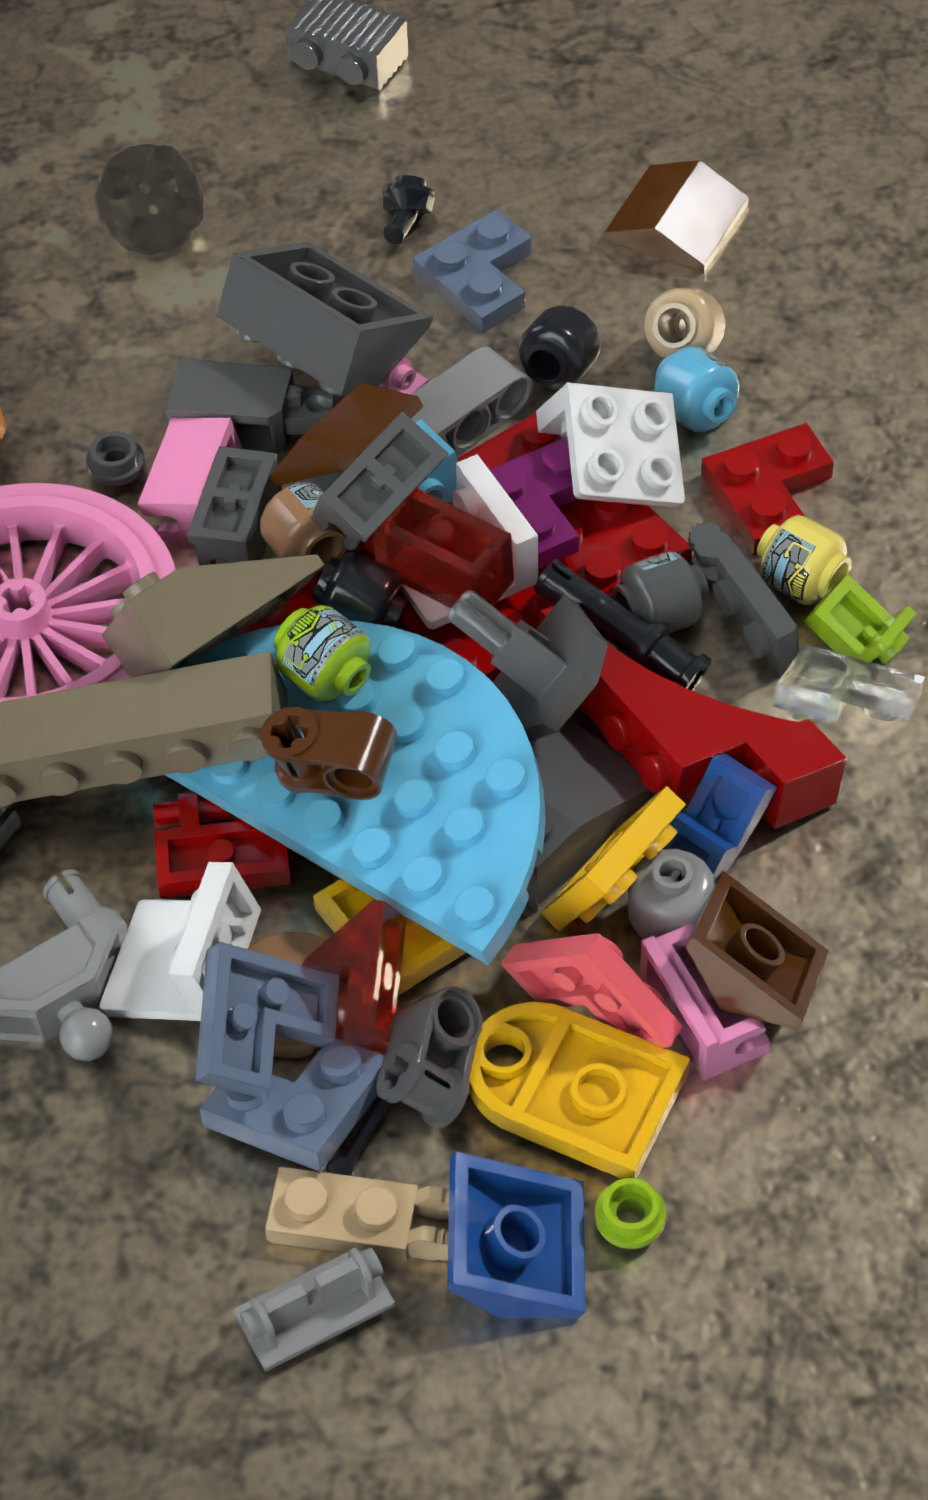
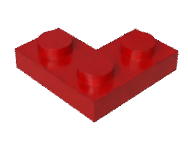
M804 423L702 458L701 475L754 556L757 555V547L763 534L771 525L781 526L787 519L793 516H805L790 492L832 478L834 461L808 423Z

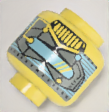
M793 516L787 519L781 526L771 525L763 534L757 547V556L762 558L760 574L767 586L803 605H813L823 599L840 579L849 574L852 561L850 557L846 556L847 546L844 538L840 534L805 516Z

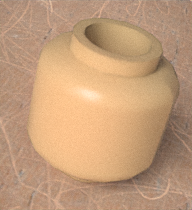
M674 288L664 291L651 302L645 314L644 332L647 343L657 355L664 359L670 354L689 346L700 347L712 353L718 348L724 336L725 318L722 307L712 295L701 289Z

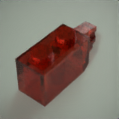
M418 488L364 543V548L375 555L376 561L399 573L403 585L449 608L467 590L474 591L494 606L514 581L511 533Z

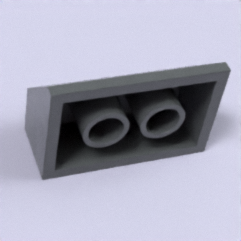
M308 241L233 253L216 314L217 317L236 328L238 336L253 343H260L276 353L279 362L288 367L303 370L317 379L319 386L323 390L338 396H347L359 383L379 386L426 333L433 320V316Z

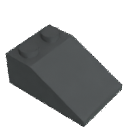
M569 719L557 733L530 741L538 763L544 789L546 815L542 855H537L534 871L526 889L529 895L527 905L537 912L579 871L619 825L656 795V793L649 791L645 787L639 773L623 755L614 751L611 747Z

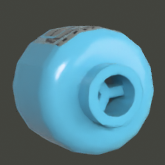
M689 346L670 354L661 362L655 373L654 392L673 394L676 421L693 432H706L716 428L730 418L736 408L739 397L740 382L736 372L726 363L700 347Z

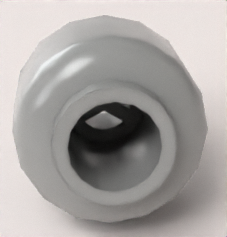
M662 849L652 860L644 856L634 866L633 872L638 877L628 888L627 907L629 921L637 934L643 939L653 935L657 938L685 925L696 923L705 901L715 886L713 873L702 859L691 852L679 849Z

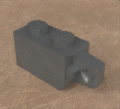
M179 358L164 409L167 427L171 418H231L243 449L276 453L278 455L286 451L290 434H306L335 407L334 394L324 390L295 385L292 368Z

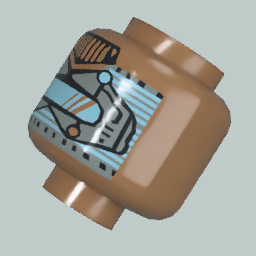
M297 483L285 487L275 494L265 506L261 516L260 532L266 544L278 558L317 554L324 563V566L318 571L321 572L324 571L332 556L339 560L343 557L346 550L343 540L346 536L333 523L323 530L311 519L317 501L325 491L313 483Z

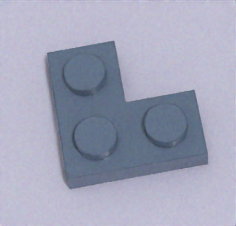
M495 209L413 257V275L483 334L525 308V291L501 271L532 254V237L499 209Z
M219 942L209 948L206 955L195 1081L258 1097L271 1090L275 1035L319 1047L335 1040L339 975L224 942Z
M335 1038L334 1041L322 1046L295 1082L272 1074L271 1090L258 1097L215 1087L199 1107L203 1126L321 1172L377 1097V1078L386 1056Z

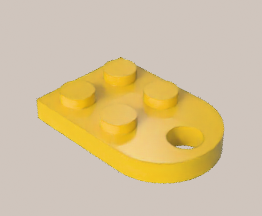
M526 1002L506 1007L482 1023V1031L478 1037L469 1077V1092L478 1110L496 1126L618 1178H637L689 1074L691 1058L565 1007L545 1002ZM498 1045L514 1046L523 1054L522 1059L518 1063L509 1067L496 1066L490 1063L485 1056L489 1050Z

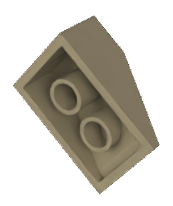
M316 554L180 567L162 579H159L155 572H151L123 592L125 599L110 610L114 619L102 634V637L132 677L173 670L185 658L188 663L196 660L220 642L240 635L291 601L324 566V563Z

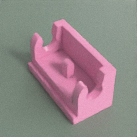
M171 418L138 501L142 515L157 518L167 516L178 522L160 523L157 531L159 536L174 540H188L187 533L219 446L243 449L231 418Z
M692 923L657 938L653 935L641 941L640 977L644 983L650 985L662 995L665 1000V1006L683 1025L677 1038L689 1058H691L690 1060L702 1080L705 1081L769 1053L771 1042L765 1034L767 1029L761 1020L719 1008L685 947L695 923Z

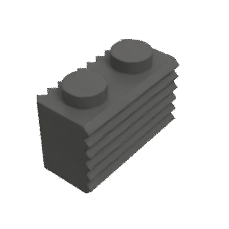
M308 0L286 26L289 60L296 62L306 70L318 69L341 77L346 83L351 85L362 84L381 91L383 84H387L388 78H392V74L397 71L398 65L401 66L403 59L406 60L408 56L407 20L403 15L397 17L393 12L388 14L384 9L379 11L375 6L370 8L366 3L361 5L357 0L351 2V0Z

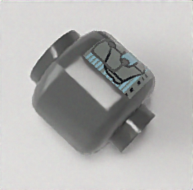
M670 551L627 565L620 575V584L615 585L613 588V600L647 624L652 622L662 623L669 628L668 635L694 626L702 614V600L707 599L709 596L707 580L701 568L696 564L690 566L680 554Z

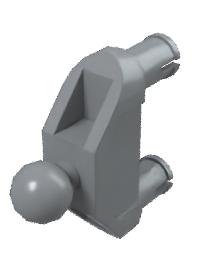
M71 869L61 872L62 877L70 886L67 890H65L56 875L46 883L43 889L44 898L53 906L68 929L0 967V1040L45 1043L60 1034V1043L67 1054L75 1060L89 1062L103 1056L109 1050L113 1039L112 1024L108 1017L100 1012L101 1008L99 1005L127 933V924L117 910L105 906L101 907L83 882V878L78 871Z

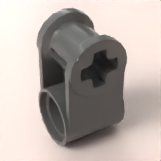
M455 986L445 987L400 1009L392 1021V1032L385 1061L377 1078L376 1090L379 1097L389 1103L402 1101L421 1112L423 1121L435 1129L444 1128L453 1122L464 1107L469 1094V1077L478 1037L482 1031V1016L479 1006L468 992Z

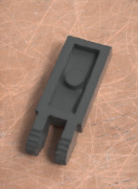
M705 521L701 524L697 523V526L692 527L688 537L691 552L694 551L690 562L691 565H698L703 571L708 588L713 589L715 598L722 611L727 616L735 614L743 624V633L751 651L759 659L766 656L779 676L799 667L798 626L740 548L733 543L726 532H723L722 527H718V523L713 524L712 521L709 523Z

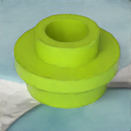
M637 1178L620 1179L605 1188L597 1199L595 1205L597 1229L608 1242L617 1247L625 1249L645 1247L653 1243L661 1235L665 1227V1202L660 1193L649 1183ZM633 1210L641 1214L643 1219L637 1223H626L619 1220L618 1215L623 1211Z

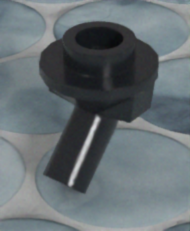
M400 175L394 178V183L383 186V209L389 214H394L383 231L384 238L389 243L400 244L415 224L418 214L432 213L436 192L426 187L427 181L425 179L411 175Z

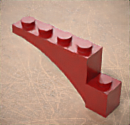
M554 606L540 611L539 625ZM608 644L598 684L577 710L585 712L604 734L609 746L614 751L620 752L639 773L643 784L649 791L658 794L668 786L686 804L683 808L686 809L713 756L727 754L777 787L762 815L774 829L836 804L847 757L809 718L799 722L718 701L691 691L650 671Z

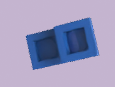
M727 754L713 756L686 812L677 814L669 823L678 832L663 849H679L693 853L707 864L713 873L715 881L722 871L727 872L766 810L777 787Z

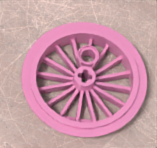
M20 483L0 486V545L10 543L14 579L9 580L0 568V702L132 677L114 653L106 660L81 645L111 649L102 637V634L108 627L100 626V624H107L113 621L114 616L110 610L125 598L97 601L134 584L151 572H155L159 579H162L176 570L164 541L139 514L103 494L80 487L54 483ZM30 540H49L33 580L24 578L21 543ZM71 543L86 547L50 584L65 545ZM104 559H110L119 565L79 585ZM53 652L89 673L73 681ZM33 654L38 655L59 685V688L37 694ZM23 656L27 696L5 697L20 658Z

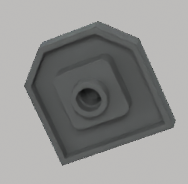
M467 590L457 599L447 615L449 621L492 654L491 663L501 670V673L492 683L512 706L523 725L529 742L557 733L598 684L608 643L581 607L566 595L562 596L536 630L521 619L517 624L513 623L471 590Z

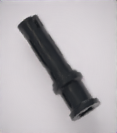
M554 559L551 565L545 568L535 584L534 591L555 605L563 595L572 599L581 607L602 637L616 647L617 650L650 671L691 691L695 690L711 665L712 659L704 653L696 656L668 636V627L662 623L652 622L647 624L639 617L637 618L623 608L621 604L590 582L578 576L558 559Z

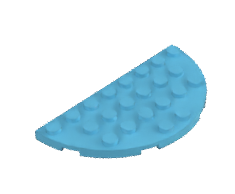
M351 621L364 631L371 644L370 656L367 662L371 666L370 675L361 689L351 696L342 694L332 701L318 702L280 673L287 688L288 707L345 713L364 711L381 716L393 724L397 730V739L381 793L376 798L356 800L341 795L309 792L295 793L289 791L280 784L275 772L276 760L270 756H265L256 761H236L204 767L190 773L176 772L166 774L169 778L488 966L509 938L525 909L529 898L526 889L534 871L537 855H542L546 815L544 789L538 763L523 725L506 697L486 675L468 660L447 647L418 634L386 625ZM281 625L261 628L224 640L190 663L185 658L174 669L268 651L271 652L276 664L274 638ZM298 724V727H299V729H300V732H301L303 738H305L304 735H303V733H302V730H301V728H300V726H299V724Z

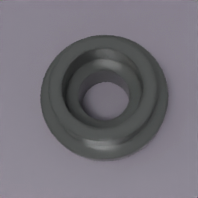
M111 431L101 434L92 442L86 456V465L89 475L96 482L107 486H120L130 483L140 476L145 467V457L141 446L129 434Z

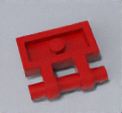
M195 792L178 793V800L153 802L156 828L180 825V828L154 830L157 885L160 899L193 895L200 887L208 862H233L249 889L291 884L287 846L239 818L238 821L202 825L201 822L236 819L237 817L207 799L198 797V794Z

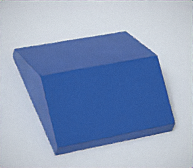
M455 1152L450 1157L447 1290L498 1318H579L585 1313L584 1181Z

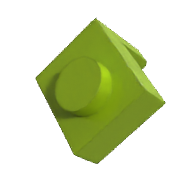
M847 574L831 588L803 622L854 671L858 672L876 658L883 664L887 663L903 648L910 639L903 630L917 612L909 605H906L892 616Z

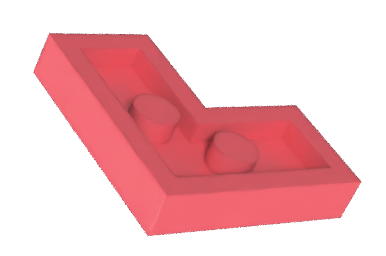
M600 933L514 944L501 963L535 1002L551 1003L562 1007L585 1005L600 1022L663 1048L671 1047L683 1028V1025L665 1006V1000L656 989L644 983L623 960V953L619 947L609 939L602 937Z

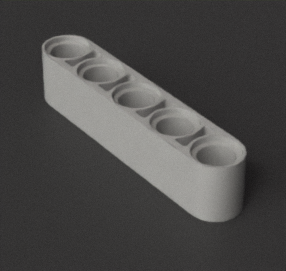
M480 347L411 394L418 396L423 405V408L411 420L416 423L422 419L456 452V457H458L515 417L528 403L533 390L532 379L491 348ZM345 470L289 483L286 487L297 483H313L326 490Z

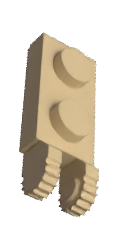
M279 1166L265 1227L266 1239L274 1244L346 1253L348 1250L358 1246L364 1247L365 1250L371 1247L378 1258L407 1262L408 1257L433 1261L441 1260L442 1262L448 1261V1230L424 1225L414 1228L415 1217L441 1221L449 1220V1189L433 1185L418 1189V1185Z

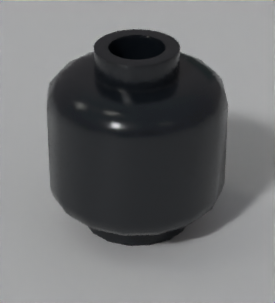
M555 306L546 309L522 334L518 345V360L524 373L534 383L545 389L559 391L567 382L578 383L596 363L601 351L600 334L595 323L584 312L570 306Z
M356 551L348 552L341 560L332 556L322 572L311 597L312 601L322 606L332 607L349 621L386 625L394 628L399 623L408 603V600L398 596L402 585L400 574L394 569Z

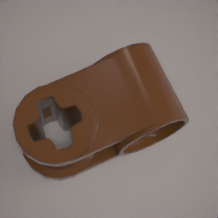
M286 707L274 712L266 719L260 734V740L265 752L276 760L275 772L278 780L287 790L295 793L309 792L341 795L356 800H370L376 798L381 793L397 739V730L393 724L374 713L364 711L345 713L310 710L300 707ZM298 724H299V726H300V728H301V730H302V733H303V735H304L305 738H303V736H302V734H301V732H300V729H299V727H298Z

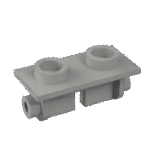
M358 1246L258 1297L250 1299L248 1302L234 1308L233 1313L266 1372L394 1307L395 1301L380 1275L384 1274V1271L375 1251L371 1247L365 1250L364 1247Z

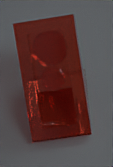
M372 900L313 951L302 962V967L339 975V983H349V987L342 990L338 1004V1017L343 1028V1035L360 1047L368 1050L387 1051L392 1032V1021L396 1015L407 918L386 901Z

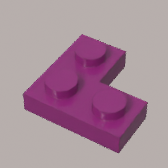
M568 437L489 469L538 534V569L551 564L554 559L561 560L579 552V535L559 509V507L577 500L573 494Z

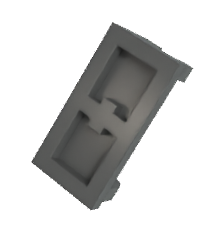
M401 412L322 493L311 519L323 530L332 523L336 525L346 536L343 540L344 546L349 550H354L362 541L365 543L447 458L449 453L405 413Z
M219 446L187 533L188 542L195 544L199 566L216 564L215 559L217 558L224 559L229 563L263 559L267 544L260 532V519L268 502L275 494L282 490V485L275 487L270 479V475L278 467L276 453Z

